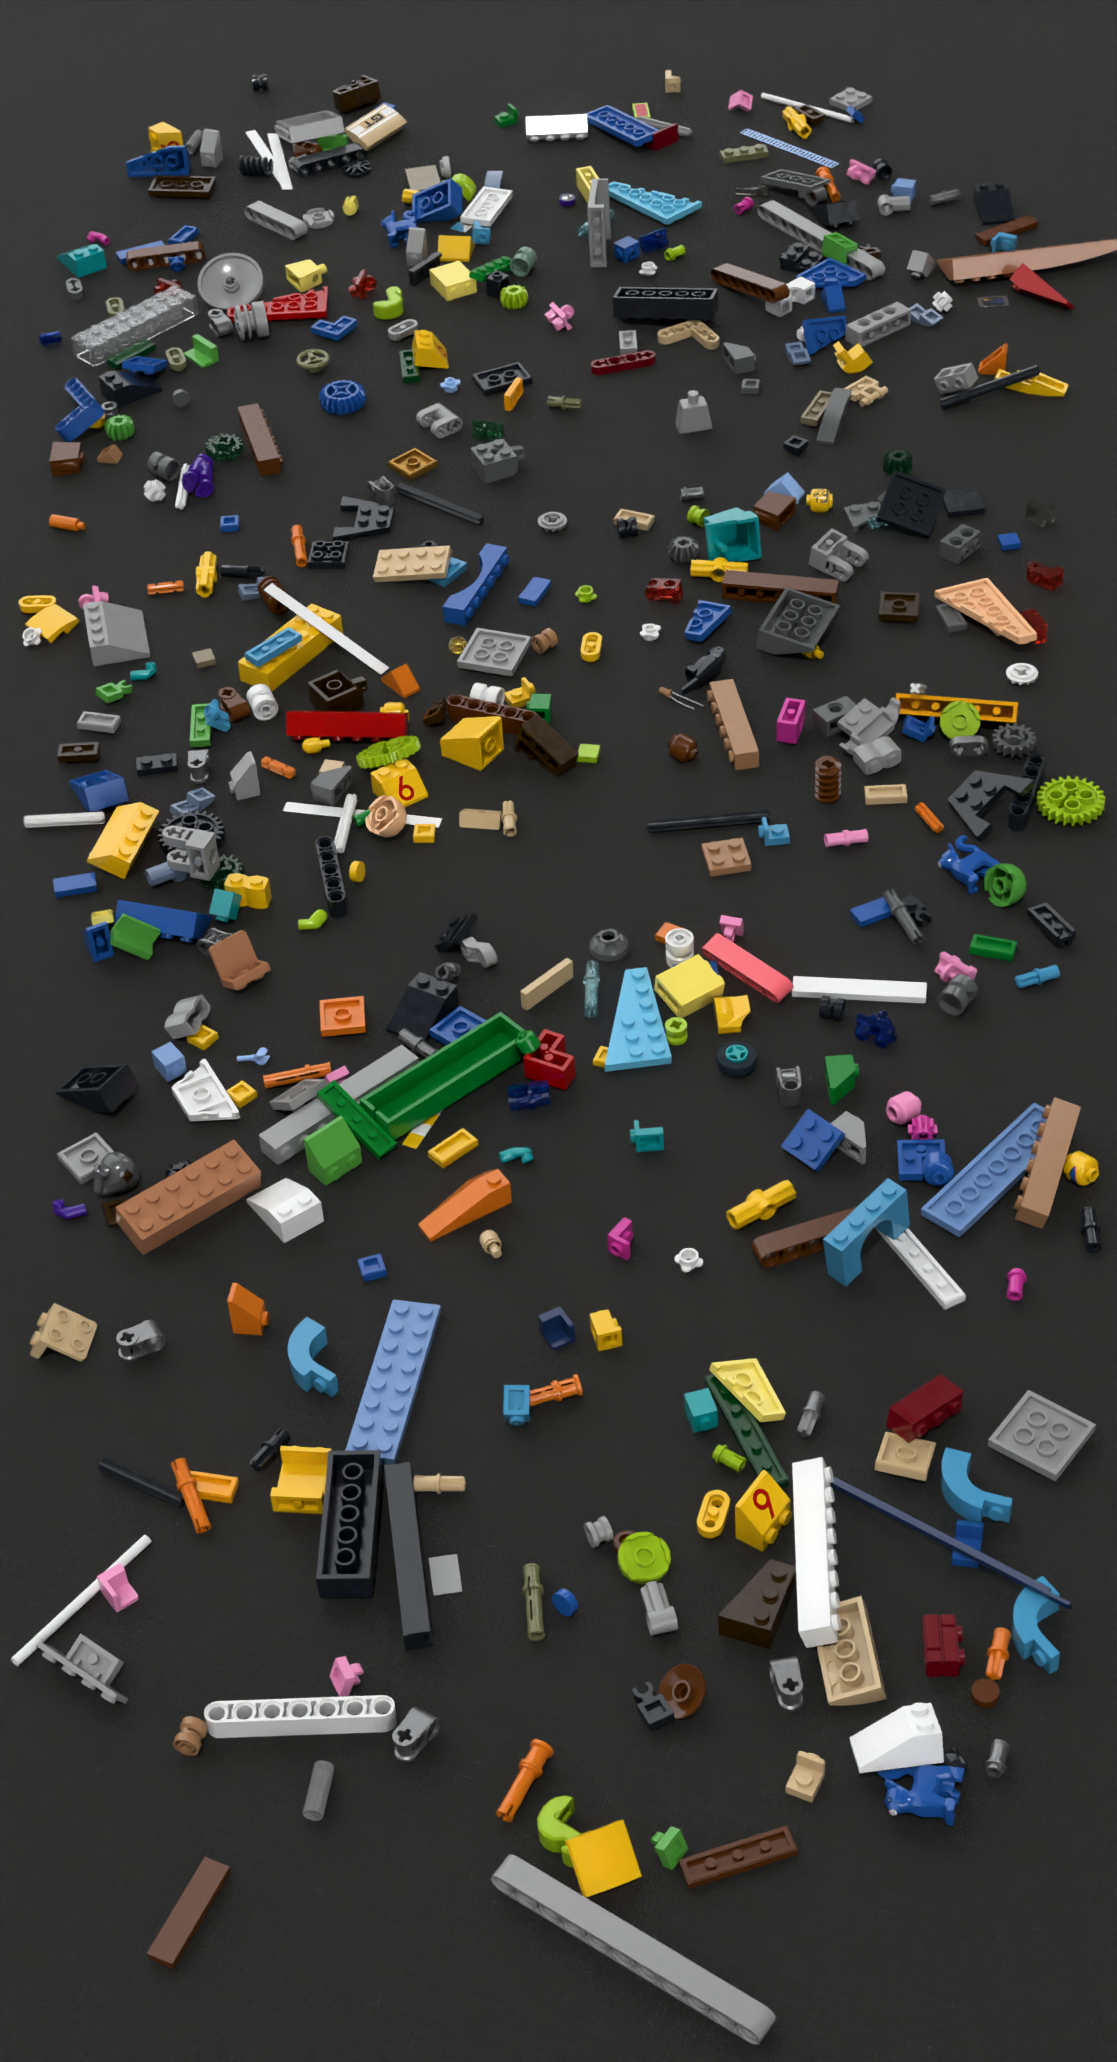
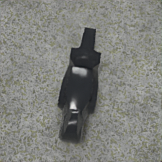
M713 647L707 651V656L700 658L694 666L689 665L686 667L685 676L690 682L681 688L682 695L701 687L717 675L726 659L725 649Z

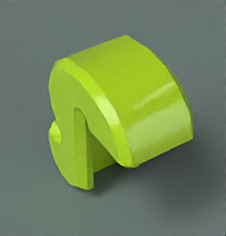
M455 174L451 179L462 187L463 196L468 202H471L476 194L474 182L467 175Z
M393 286L386 290L387 301L373 303L374 316L380 320L395 319L403 314L402 290Z
M564 1795L551 1799L543 1806L537 1817L539 1841L545 1849L551 1852L562 1853L563 1863L574 1868L565 1840L581 1833L565 1824L573 1815L575 1806L574 1798Z

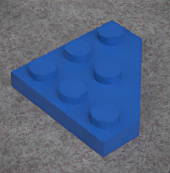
M828 258L795 276V279L801 276L814 282L815 288L835 285L855 287L866 281L865 273L832 258Z

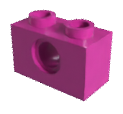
M785 699L777 720V741L797 743L806 720V700Z

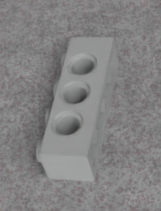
M895 302L846 325L845 340L854 346L859 343L863 347L910 325L911 309L899 302Z

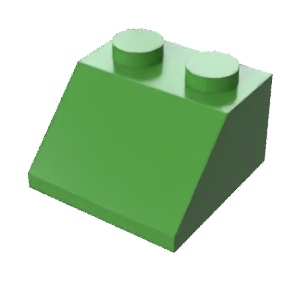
M342 1116L337 1117L304 1138L309 1172L325 1186L362 1163L360 1145Z

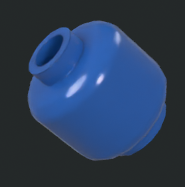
M933 1152L925 1157L923 1160V1176L928 1184L942 1187L953 1179L954 1166L948 1154Z

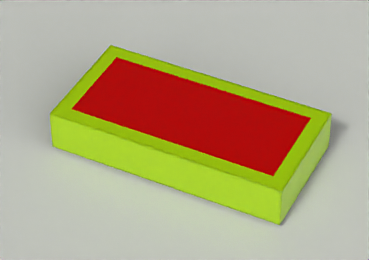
M647 103L632 104L634 118L638 119L639 116L650 118Z

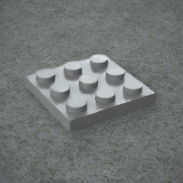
M476 628L457 660V667L503 676H513L531 645V636Z
M1028 1390L988 1439V1446L1056 1482L1094 1433L1096 1424Z

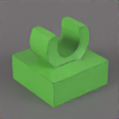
M672 1826L665 1834L656 1832L650 1840L651 1843L656 1844L655 1852L658 1854L663 1867L671 1870L674 1869L679 1859L689 1849L680 1829Z

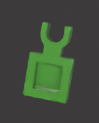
M125 680L120 681L116 685L111 682L96 688V695L106 703L114 702L123 698V694L132 692V685L126 686Z

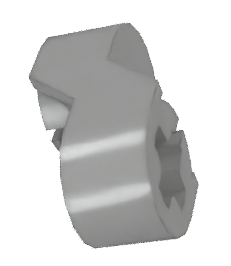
M473 937L462 940L459 944L461 952L468 962H479L484 968L498 963L497 955L489 943L477 942Z

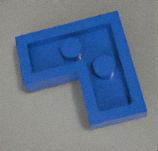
M342 316L335 323L320 319L311 326V333L339 341L358 325L357 319Z
M944 1139L897 1140L899 1181L923 1180V1160L933 1152L945 1153Z

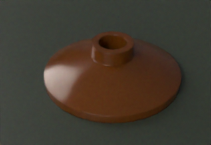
M680 1664L670 1669L663 1677L659 1686L658 1694L662 1693L673 1710L675 1719H684L694 1714L701 1706L705 1697L706 1682L704 1675L697 1667L690 1664Z

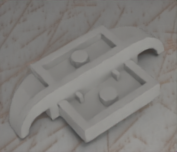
M892 697L886 708L882 706L879 709L864 698L837 723V727L850 736V740L846 744L841 743L839 745L840 748L853 755V750L857 746L864 743H872L878 738L888 736L894 730L898 721L901 702Z

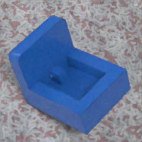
M907 715L904 720L902 733L924 743L928 736L931 737L935 731V717L930 716L928 721L924 723Z

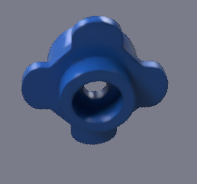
M176 256L168 259L170 262L169 268L173 271L179 272L185 268L183 263L184 257Z

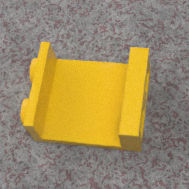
M281 1446L282 1467L277 1488L272 1487L270 1494L274 1512L323 1513L328 1453L332 1451L331 1448Z

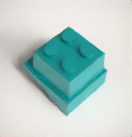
M735 507L704 518L708 561H713L718 557L725 558L728 562H743L762 558L759 518L753 512H745Z

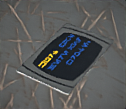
M1007 296L977 298L980 307L1009 305Z

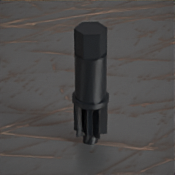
M222 565L220 573L222 576L257 578L265 575L266 571L262 569V566Z

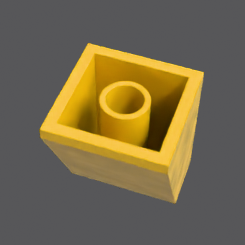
M501 717L463 718L440 739L442 756L481 771L504 750Z

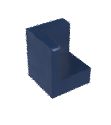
M560 1306L538 1316L539 1332L552 1350L556 1351L575 1342L574 1324Z

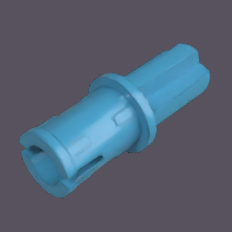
M1055 964L1042 969L1035 968L1032 972L1016 976V986L1019 988L1034 984L1039 986L1042 985V982L1059 978L1060 972Z

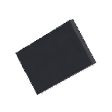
M520 362L472 375L473 382L484 396L507 391L516 377L522 378L523 386L533 383L532 377Z

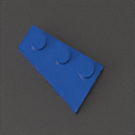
M836 316L802 321L808 354L815 353L817 350L845 335L846 317Z
M699 600L697 603L698 608L693 612L694 617L689 621L684 632L685 639L702 642L732 613L730 605Z

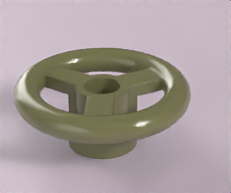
M319 349L306 350L296 358L297 365L311 373L320 371L330 361L329 354ZM313 354L322 355V356H324V357H317V356H314ZM308 356V360L305 362L301 361L302 358Z

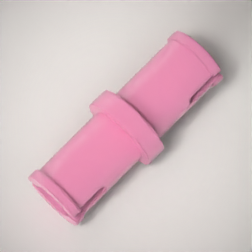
M866 829L856 831L842 830L840 833L824 835L826 847L844 845L846 847L853 843L868 841Z

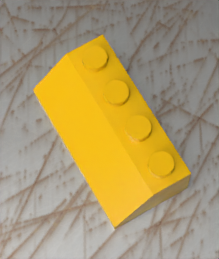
M142 802L116 807L86 862L125 880L155 824L159 810Z

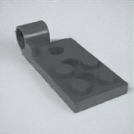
M783 169L761 177V183L767 184L768 187L778 186L780 189L799 191V197L805 198L810 206L826 201L827 191L822 186L831 182V179Z

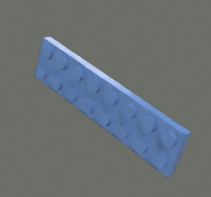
M1033 1103L921 1208V1215L960 1238L1028 1173L1025 1172V1168L1029 1158L1033 1159L1034 1154L1030 1152L1034 1141H1039V1136L1036 1135L1040 1122L1044 1123L1045 1121L1041 1117L1044 1108Z
M402 1300L392 1301L345 1451L380 1450L382 1464H396L441 1314L440 1305Z

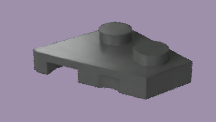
M879 501L844 507L843 513L853 533L858 532L860 526L864 524L869 526L877 521L876 516L881 506Z

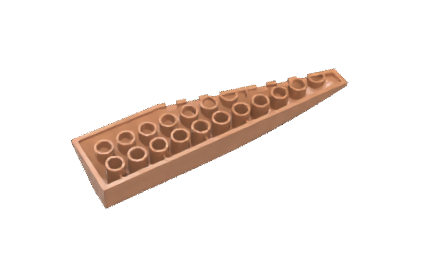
M1117 239L939 259L937 264L948 280H954V283L965 282L964 279L970 278V281H978L980 277L986 276V279H994L996 275L1002 274V277H1010L1022 263L1030 270H1038L1079 262L1117 250Z

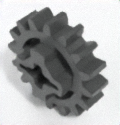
M1006 723V727L999 726L998 730H994L991 742L992 748L997 749V753L1003 752V756L1010 754L1011 758H1014L1015 755L1022 757L1023 753L1029 755V752L1034 751V746H1036V733L1031 732L1030 727L1025 728L1024 724L1017 726V723H1014L1013 726H1010V724Z

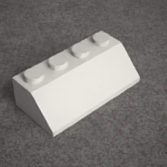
M587 114L526 117L527 140L537 142L540 139H545L546 141H553L554 139L569 140L570 138L585 139V137H588Z

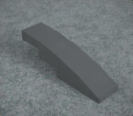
M834 388L820 425L816 443L834 446L843 427V419L847 412V404L852 396V390Z

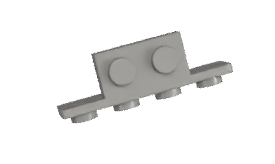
M80 1634L67 1656L41 1641L37 1644V1647L44 1651L42 1654L44 1658L55 1664L57 1661L64 1664L61 1668L63 1671L73 1677L77 1674L83 1678L81 1680L82 1684L92 1690H95L96 1687L103 1691L100 1696L113 1704H115L116 1700L125 1704L128 1701V1698L110 1687L124 1662L85 1635Z

